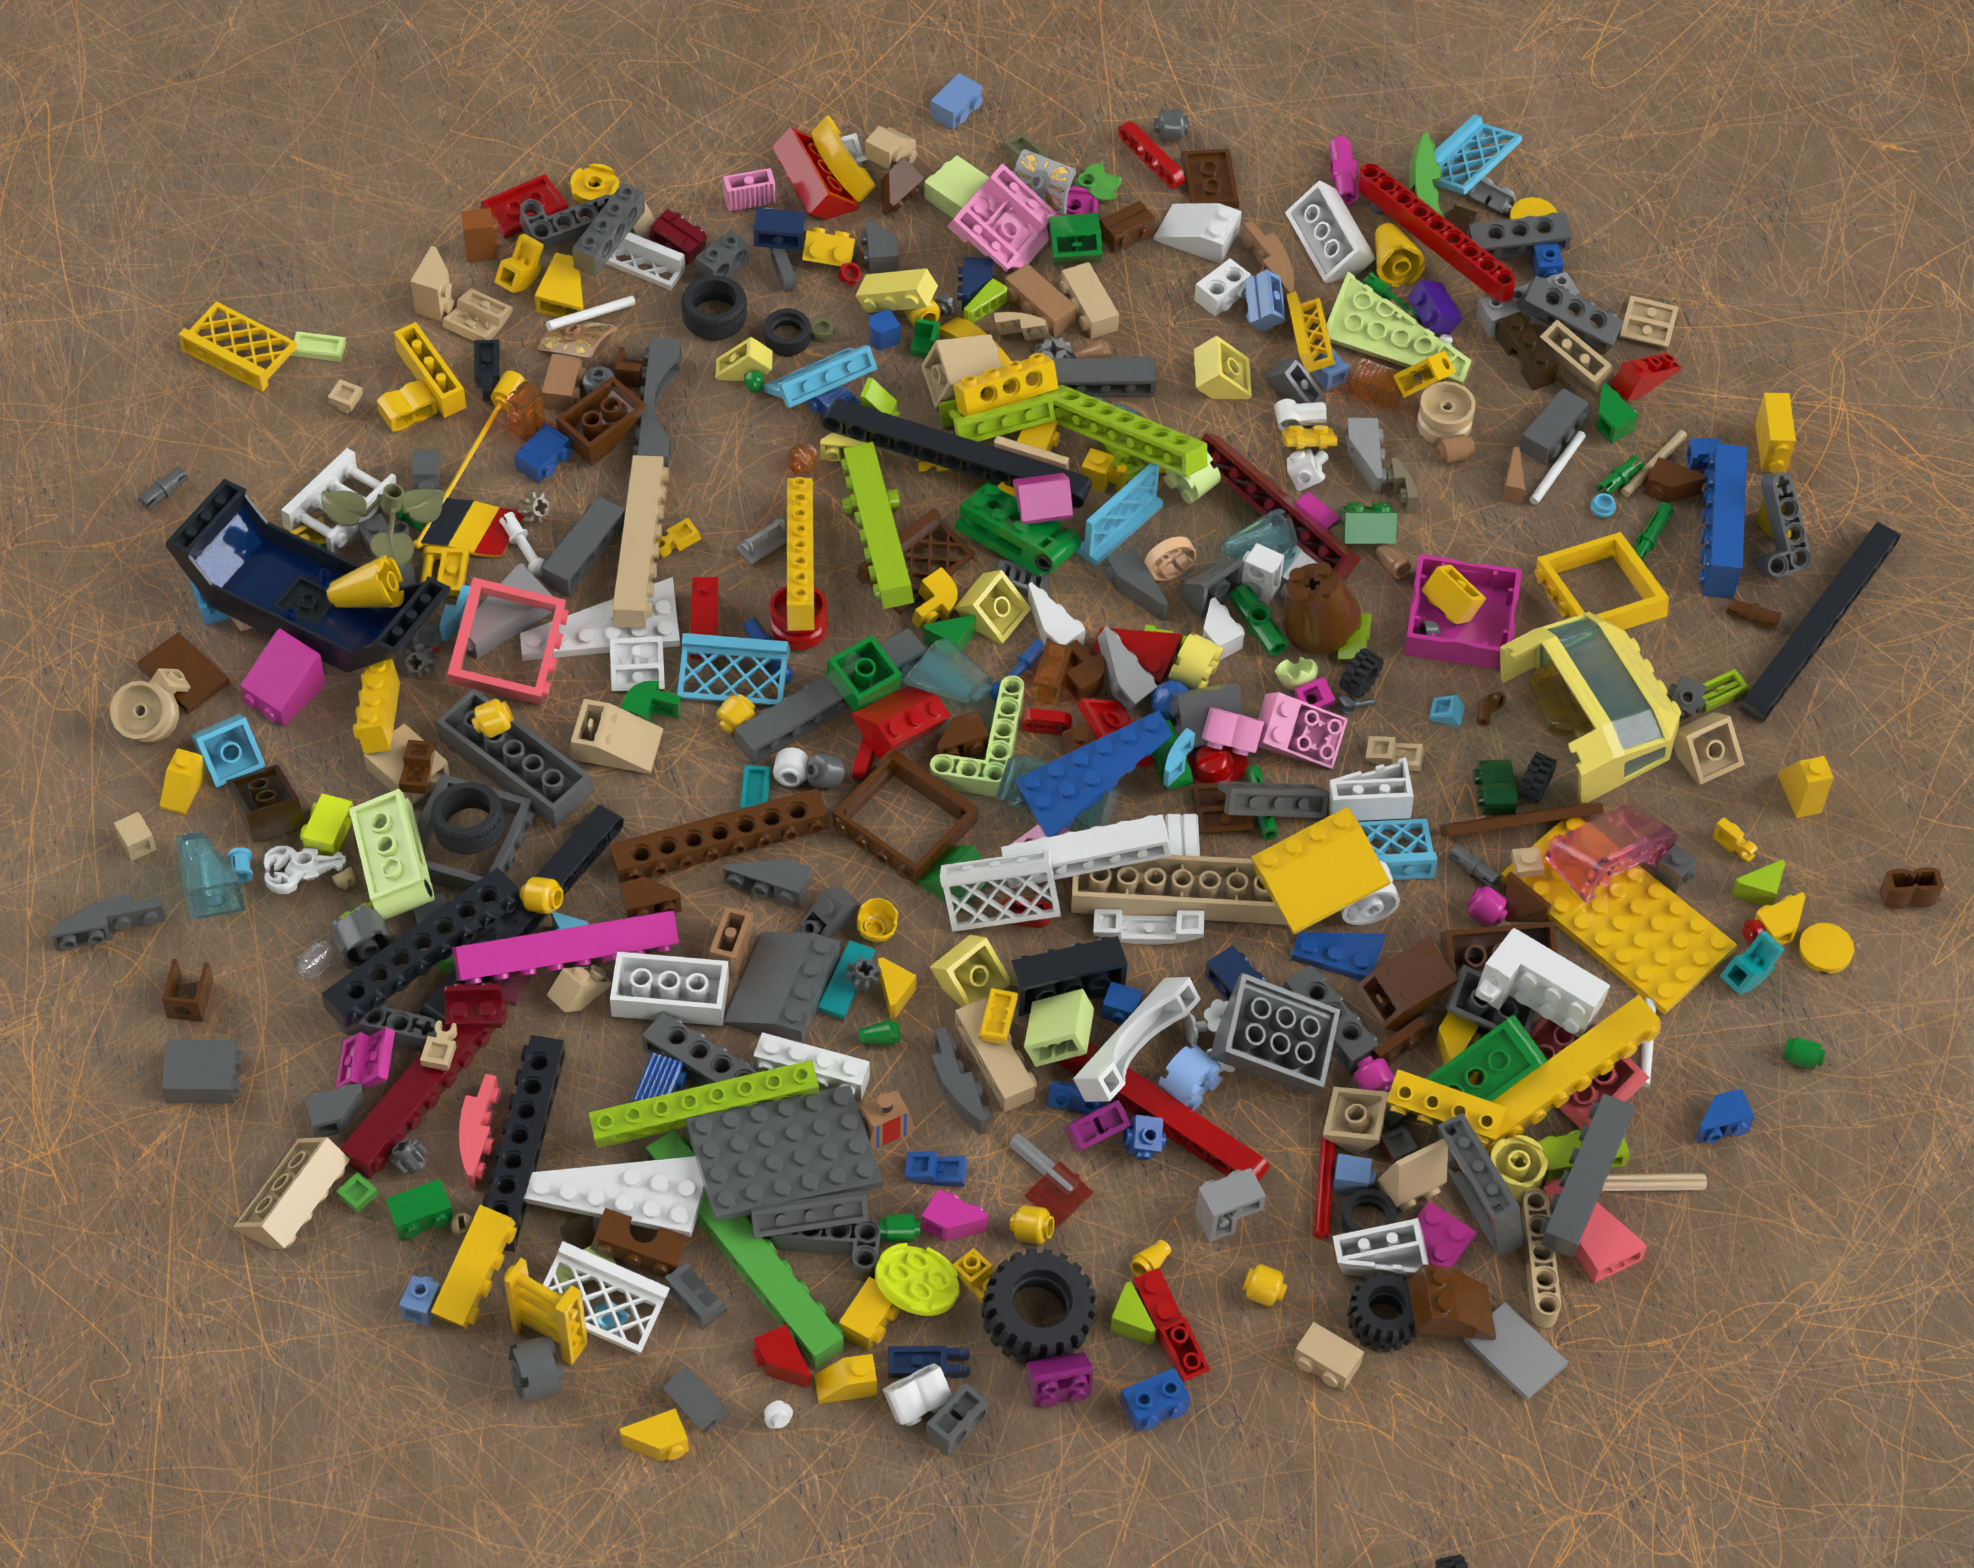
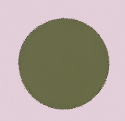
M819 318L811 323V338L814 341L826 343L834 338L835 326L829 319Z

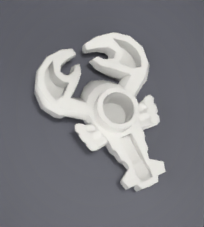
M276 846L265 854L264 867L267 873H265L264 881L267 888L272 892L289 894L297 889V884L300 881L314 880L332 868H335L338 872L342 871L343 868H346V858L342 855V852H336L334 856H318L317 848H303L301 852L297 853L291 847ZM273 864L274 871H278L286 866L284 873L274 872V878H272L269 874L270 868Z

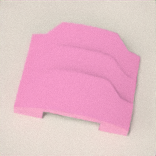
M1002 163L947 227L964 243L967 241L972 243L986 257L990 256L1007 272L1009 268L1018 270L1027 263L1029 264L1049 241L1047 230L1049 216H1054L1057 212Z

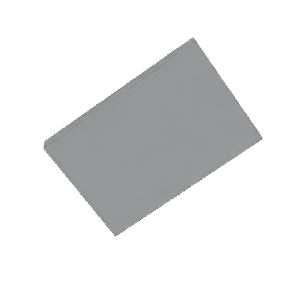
M1505 1302L1492 1313L1496 1332L1495 1340L1464 1337V1342L1527 1401L1567 1366L1568 1361Z

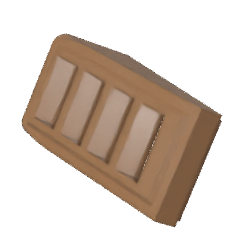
M1514 446L1508 466L1502 501L1522 504L1525 492L1520 448Z

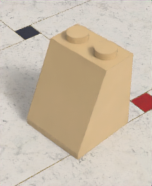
M991 334L936 340L921 365L935 409H939L938 403L956 399L953 383L961 381L966 376L983 374L985 370L990 368L998 369L1004 367L1000 363L998 347L994 343Z

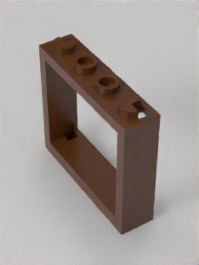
M896 750L833 811V827L840 835L849 837L861 850L869 851L876 856L881 864L889 865L897 871L900 877L910 880L916 885L918 880L952 845H956L978 822V806ZM893 776H896L958 819L950 830L916 864L852 820L861 808Z

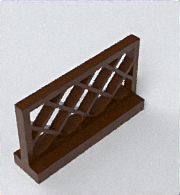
M935 508L898 535L904 560L909 561L908 575L911 587L912 577L926 578L932 574L931 563L945 564V572L951 576L975 556V553L940 520L941 514ZM939 529L946 536V542L932 541V534ZM916 546L928 547V556L913 555V549ZM931 547L946 548V558L931 557ZM950 549H959L965 556L961 559L949 558ZM865 560L859 565L857 578L863 584L867 582L873 588V584L877 583L876 581L871 582L868 566H872V563H866ZM913 561L926 562L927 572L913 571ZM912 587V593L915 594L913 595L914 603L892 608L901 615L922 598L918 593L919 588Z

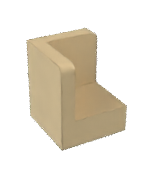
M139 812L114 823L118 839L131 861L157 850L153 835Z

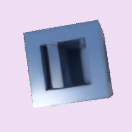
M1334 349L1332 351L1335 364L1312 372L1326 391L1348 381L1350 365L1344 363ZM1320 354L1314 361L1326 358L1328 356Z

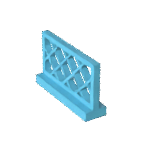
M1474 114L1435 150L1436 162L1441 166V176L1450 174V176L1440 178L1435 186L1465 195L1522 142V136L1484 124L1482 116ZM1485 133L1490 134V135H1493V136L1484 137V136H1485ZM1510 140L1507 143L1498 144L1500 141ZM1495 143L1493 146L1481 148L1482 145ZM1477 146H1478V148H1479V149H1475V150L1469 151V150L1472 149L1473 147H1477ZM1496 153L1494 156L1484 158L1483 156L1487 154ZM1481 156V159L1467 161L1469 158ZM1460 160H1464L1463 163L1455 164L1456 162H1458V161H1460ZM1482 166L1478 170L1469 171L1470 168ZM1461 170H1466V171H1467V172L1460 173V174H1455V175L1452 174V172H1457V171H1461ZM1469 179V180L1466 181L1463 185L1458 184V183H1455V182H1458V181H1463V180Z
M864 345L857 349L849 347L764 384L763 389L765 393L783 398L785 406L791 408L878 368L869 345Z
M1150 463L1086 520L1085 540L1081 543L1077 554L1095 567L1098 566L1163 507V500L1157 496L1160 466Z
M683 633V648L677 695L681 696V699L724 702L728 697L727 695L731 692L734 696H737L738 694L735 689L745 681L754 689L746 697L754 705L775 706L784 699L787 662L790 654L788 641ZM688 654H699L705 661L692 670L687 664ZM718 656H725L731 663L719 672L711 662ZM745 658H751L757 666L745 674L737 664ZM771 660L781 661V669L773 676L763 667ZM709 665L716 675L704 684L697 673ZM735 667L742 675V678L730 686L723 675ZM686 668H687V669L689 670V672H690L687 676H686ZM761 669L769 679L757 688L749 678ZM693 676L702 686L694 693L684 692L685 683ZM778 677H780L779 684L775 681ZM718 679H721L728 688L721 695L713 694L708 688ZM773 683L778 689L777 699H766L761 691Z
M1427 819L1359 822L1363 831L1369 834L1367 836L1369 842L1376 838L1384 843L1380 849L1373 845L1371 846L1379 861L1386 863L1389 867L1393 880L1435 878L1437 856L1436 852H1433ZM1422 828V834L1418 837L1407 832L1410 829ZM1383 830H1391L1396 834L1390 839L1381 832ZM1403 837L1410 841L1411 844L1405 848L1398 844L1397 841ZM1418 846L1426 852L1413 853L1411 851ZM1391 847L1400 854H1386L1385 852Z

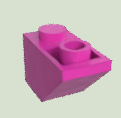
M938 1189L921 1216V1229L947 1242L985 1232L988 1228L989 1214L978 1205H970L960 1200L954 1193H945Z

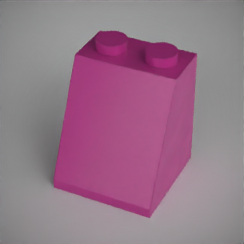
M279 628L240 687L243 696L242 700L249 708H256L269 721L277 722L284 727L326 686L320 654Z

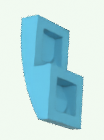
M461 586L456 606L445 604L439 624L442 641H448L459 630L471 586Z
M1188 728L1177 738L1168 754L1163 785L1166 787L1172 784L1185 771L1186 755L1194 748L1195 733Z

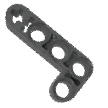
M604 195L550 216L546 215L542 205L537 200L527 199L521 204L519 221L524 233L544 244L543 250L582 236L613 195ZM532 212L536 215L531 217L526 215V213ZM587 216L591 220L586 221L581 219V217ZM563 224L568 226L569 228L562 229L559 227V225ZM544 233L546 236L538 237L536 234Z
M1785 472L1767 473L1761 480V489L1776 551L1760 556L1756 563V569L1764 577H1782L1808 568L1811 563V552L1792 477ZM1782 504L1785 505V513H1784V514H1782V512H1781V506H1782ZM1789 528L1791 530L1790 539H1788L1787 537V531ZM1796 553L1797 562L1794 564L1793 556ZM1772 560L1775 563L1773 571H1771L1770 563Z
M355 996V997H353V998H354V999H358V998H361L362 996ZM385 1006L374 1008L359 1023L352 1024L347 1029H344L336 1021L337 1028L341 1032L350 1035L362 1032L370 1036L388 1027L395 1031L393 1045L419 1052L423 1051L428 1036H436L435 1019ZM372 1021H379L377 1023L370 1024V1022ZM405 1027L403 1030H396L397 1028Z
M873 1220L799 1231L797 1235H794L793 1232L768 1236L775 1249L780 1251L852 1255V1271L855 1278L864 1282L869 1277L875 1278V1268L880 1255V1227ZM814 1232L815 1235L805 1236L804 1233ZM840 1233L843 1234L844 1237L835 1238L833 1237V1235ZM865 1235H870L874 1238L870 1240H865L861 1237ZM862 1261H868L871 1264L868 1266H863L859 1263Z

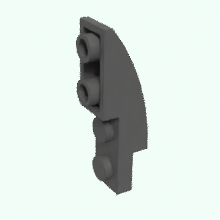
M129 893L86 907L61 922L51 931L55 949L70 950L82 945L101 944L104 941L111 940L110 931L126 930L134 926L154 925L157 922L166 921L161 898L134 902L132 894Z
M946 1027L935 1029V1045L938 1054H934L931 1057V1070L935 1081L955 1113L976 1132L985 1134L986 1122L990 1121V1115L987 1105L982 1106L980 1100L983 1097L980 1082L974 1081L972 1072L964 1073L962 1061L956 1060L954 1053L957 1052V1046L954 1036L949 1037Z

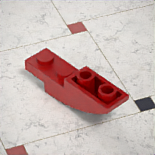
M1160 1268L1133 1278L1132 1284L1156 1329L1155 1338L1183 1383L1210 1372V1368L1186 1317H1182Z

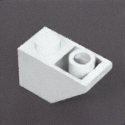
M1214 597L1210 599L1203 637L1224 648L1219 659L1221 660L1242 649L1245 633L1239 623H1235L1230 617L1226 606L1221 605Z

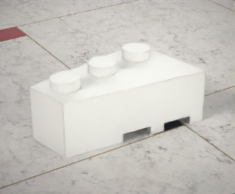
M1406 757L1398 759V763L1387 767L1384 764L1375 767V770L1364 774L1358 771L1330 780L1329 814L1332 815L1349 807L1357 821L1411 818L1414 795Z

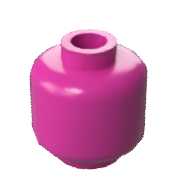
M1485 886L1482 889L1478 887L1466 902V905L1469 906L1468 914L1485 927L1491 926L1494 922L1499 925L1508 913L1504 909L1507 903L1505 897L1489 886Z
M1369 1056L1357 1063L1359 1069L1354 1073V1080L1360 1089L1390 1092L1395 1076L1383 1058L1374 1060L1372 1056Z

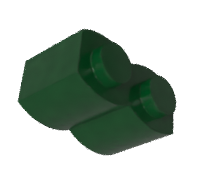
M1511 759L1479 760L1477 769H1473V784L1478 785L1479 791L1476 792L1477 807L1482 808L1483 815L1516 813L1518 800Z

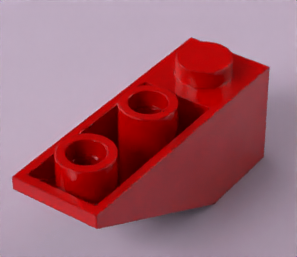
M1665 352L1623 362L1610 387L1617 391L1626 401L1638 399L1680 371L1682 367L1675 362V358Z

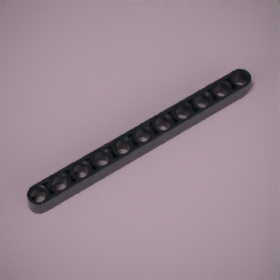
M842 399L832 400L822 419L824 428L832 433L864 443L873 442L874 446L992 483L1000 484L1004 482V485L1013 488V479L1064 473L1070 479L1072 508H1081L1084 505L1092 487L1091 480L1085 475Z
M1880 522L1873 526L1747 693L1740 705V711L1761 723L1765 722L1893 551L1901 536L1899 532Z
M598 805L535 877L556 880L563 890L564 897L619 834L624 825V818L605 806ZM520 898V903L516 909L510 913H505L497 919L495 924L489 928L477 943L532 934L548 914L528 911ZM455 968L425 1001L419 1015L435 1019L436 1022L438 1020L442 1021L443 1026L445 1025L444 987L455 984L465 985V980L457 981ZM492 975L481 977L482 983L470 985L489 983L493 979Z

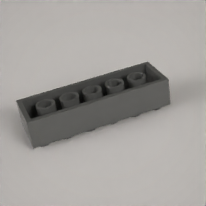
M473 688L436 721L439 739L509 793L532 799L533 811H536L539 816L556 828L593 794L591 776L515 718L514 721H511V728L497 736L487 738L483 732L478 734L471 719L475 718L474 710L477 706L490 700Z

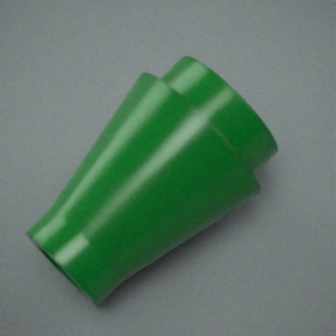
M887 1019L864 1028H859L861 1045L894 1046V1043H901L898 1020L891 1021V1019Z

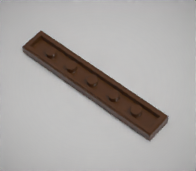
M1589 802L1441 824L1440 831L1443 836H1453L1604 813L1601 802Z

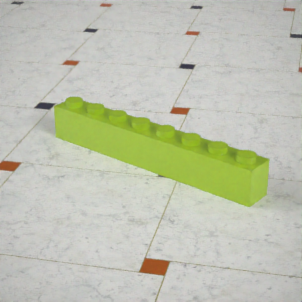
M870 442L843 448L845 459H841L843 474H849V476L845 477L848 492L853 491V494H850L852 509H858V512H854L856 525L863 528L859 530L861 544H867V547L863 548L866 563H872V566H868L871 582L876 581L877 583L873 584L875 599H881L883 609L914 603L911 582L874 443Z

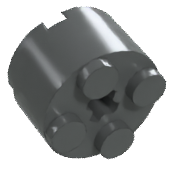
M369 905L357 907L353 913L333 921L330 925L332 930L331 939L344 966L350 970H355L354 966L362 965L395 941L384 918L376 910L371 909Z
M551 1336L540 1337L508 1346V1361L514 1359L513 1369L510 1370L516 1394L519 1399H522V1403L557 1395L562 1391L560 1380L564 1379V1374L560 1362L555 1363L553 1357L555 1345Z

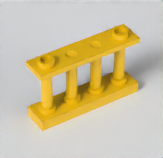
M520 1258L515 1266L511 1265L504 1276L513 1333L519 1335L525 1325L546 1337L551 1336L555 1342L560 1344L562 1361L572 1366L588 1344L581 1290L572 1285L566 1293L559 1294L528 1276L526 1260Z

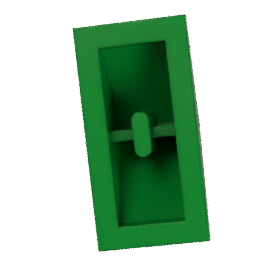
M975 615L923 624L924 644L954 659L958 658L975 635Z

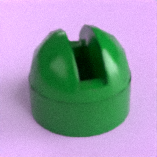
M757 371L746 373L744 375L745 387L750 392H759L764 386V374Z

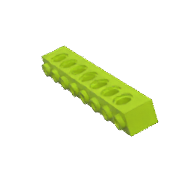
M1062 384L1058 386V389L1040 395L1050 394L1052 396L1055 419L1063 427L1184 477L1208 467L1207 443Z
M813 1060L589 1112L595 1143L597 1149L686 1128L685 1121L689 1117L744 1106L748 1107L769 1101H781V1099L798 1095L800 1097L814 1095L820 1092Z

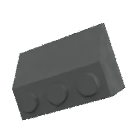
M1463 964L1456 974L1459 981L1448 991L1445 1000L1447 1012L1490 1031L1512 1015H1515L1529 1034L1536 1011L1519 1003L1511 996L1506 999L1499 1010L1488 1002L1476 997L1475 993L1482 972Z

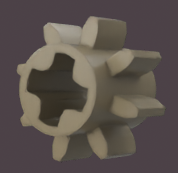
M526 492L527 498L519 499L518 513L525 516V522L542 523V517L550 515L549 505L551 503L544 498V493Z

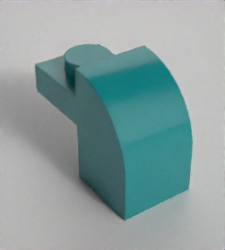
M1766 931L1760 932L1745 953L1734 956L1720 977L1739 995L1749 992L1772 973L1776 968L1773 965L1785 949Z

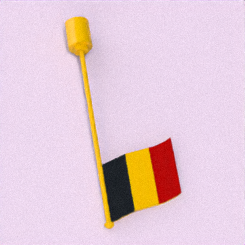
M505 371L492 392L491 400L496 407L447 488L440 516L435 521L427 523L418 539L413 541L416 549L422 546L469 549V554L492 558L502 557L510 543V537L502 524H500V518L503 517L507 520L504 515L513 512L519 524H521L525 516L518 513V510L448 497L500 409L511 410L526 387V380L519 373Z

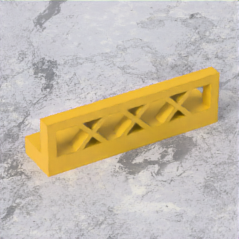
M1296 291L1286 294L1299 356L1305 369L1310 373L1334 365L1335 360L1320 298L1301 304ZM1317 308L1312 315L1304 314L1306 311ZM1313 323L1319 324L1315 330L1309 329ZM1317 338L1322 340L1318 346L1312 344ZM1320 354L1328 356L1326 358L1314 361Z

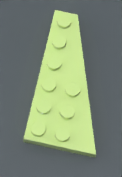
M1349 271L1347 272L1327 322L1331 343L1407 368L1430 356L1445 351L1452 362L1455 373L1443 380L1456 382L1463 386L1471 366V360L1450 344L1441 341L1434 336L1432 331L1423 328L1416 323L1414 318L1389 300L1383 299L1373 292V289L1367 284L1364 285L1355 279V276Z

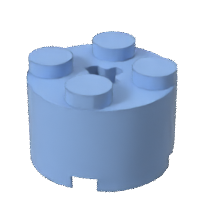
M1191 1043L1192 1049L1187 1046L1184 1047L1166 1067L1169 1074L1166 1079L1161 1076L1158 1086L1194 1111L1202 1103V1096L1208 1089L1214 1090L1221 1082L1222 1077L1218 1075L1221 1071V1064L1211 1059L1210 1055L1195 1043Z

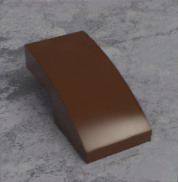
M408 740L403 757L404 767L399 781V789L402 792L427 793L434 759L435 742Z

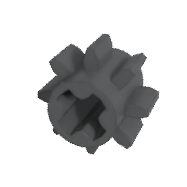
M418 643L414 648L406 649L408 656L406 660H403V663L407 665L409 674L418 672V676L422 677L427 672L430 673L435 670L433 664L438 657L432 651V646L424 648L423 643Z
M859 956L856 964L853 962L849 963L847 967L849 972L845 980L851 981L852 990L858 989L867 993L870 985L877 987L879 982L877 977L881 972V968L875 967L874 959L868 960Z
M416 1138L412 1142L410 1139H403L393 1148L392 1153L395 1157L391 1162L403 1174L407 1171L410 1174H414L425 1166L427 1160L423 1155L428 1150Z

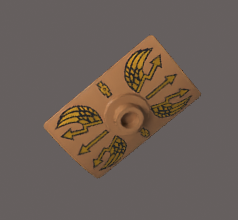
M581 321L552 331L548 330L541 339L538 350L590 359L599 343L608 334L616 331L617 326Z

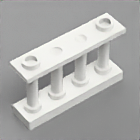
M346 448L281 510L283 527L292 531L297 525L305 524L324 535L327 539V550L334 553L339 548H342L358 530V524L354 526L338 524L332 529L311 517L309 514L314 509L320 508L324 510L321 501L322 491L355 492L342 484L347 478L353 477L374 489L366 498L362 496L368 508L377 499L378 494H383L384 487L387 484H396V475L391 473L383 482L375 479L357 468L355 452ZM381 503L366 517L360 516L358 523L370 519L381 508Z

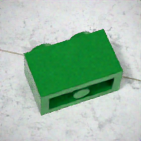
M440 1179L385 1199L389 1216L399 1240L415 1238L422 1232L432 1228H442L451 1222L453 1218L452 1207Z

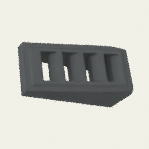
M999 559L997 571L1002 570L1006 576H1009L1008 579L1021 595L1028 596V585L1024 584L1025 579L1030 580V583L1032 582L1034 585L1036 581H1040L1039 588H1042L1047 593L1050 575L1042 574L1039 577L1016 563Z

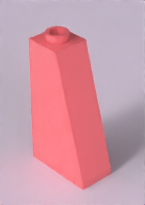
M1561 1179L1550 1180L1543 1186V1191L1548 1195L1550 1204L1555 1193L1561 1195L1563 1187L1559 1186ZM1597 1202L1575 1256L1593 1283H1596L1643 1260L1647 1246Z

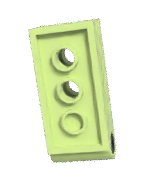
M396 789L349 808L370 900L373 902L375 910L384 920L434 901V892L413 806L408 798L404 799L402 791Z

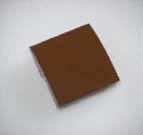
M1218 783L1193 784V800L1195 814L1198 815L1199 834L1253 831L1252 816L1228 815L1224 813L1226 794L1218 790Z

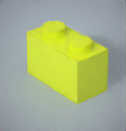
M322 793L318 802L312 805L308 824H304L301 829L300 839L303 841L304 848H317L318 855L334 856L336 852H339L352 824L349 808L353 807V802Z

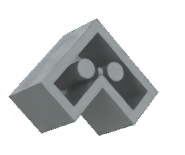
M1251 1168L1243 1171L1235 1170L1225 1178L1217 1181L1209 1180L1202 1184L1198 1189L1195 1215L1209 1243L1235 1233L1238 1219L1264 1210L1266 1195Z

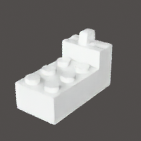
M1513 928L1486 962L1475 996L1488 1002L1498 1010L1506 999L1511 996L1519 1003L1530 1007L1540 1013L1542 1017L1553 1021L1567 1032L1580 1038L1598 1018L1610 985Z

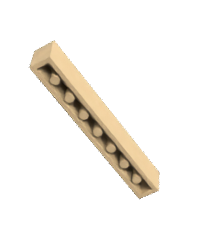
M633 455L613 602L614 627L646 628L647 618L652 617V602H649V598H654L655 584L651 581L652 578L657 577V563H654V559H659L660 549L656 539H661L662 524H659V520H664V505H661V501H666L667 488L663 485L664 482L669 480V467H664L663 456Z

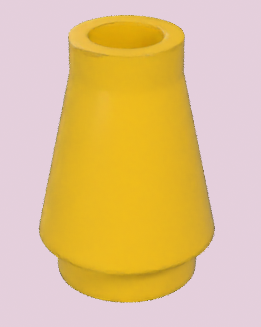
M1159 1240L1154 1245L1135 1254L1133 1261L1130 1263L1133 1273L1139 1276L1160 1268L1166 1257L1171 1253L1168 1243L1164 1240Z

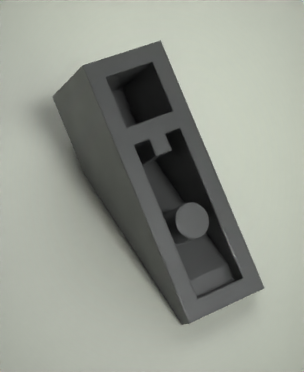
M1135 546L1107 556L1104 575L1109 583L1112 582L1116 591L1162 621L1166 620L1169 603Z

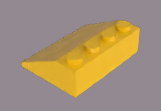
M1349 807L1330 815L1251 857L1257 877L1293 934L1391 884L1367 836Z

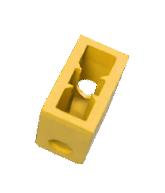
M1442 351L1393 376L1405 398L1454 374L1455 370L1447 353ZM1416 373H1420L1422 376V380L1419 382L1414 378Z

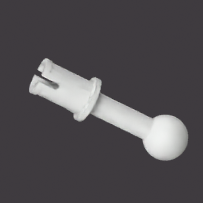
M513 512L505 514L504 516L507 520L501 517L499 522L509 535V542L511 544L517 543L528 560V570L534 577H542L541 565L545 559L537 557L526 539L528 531L521 527Z

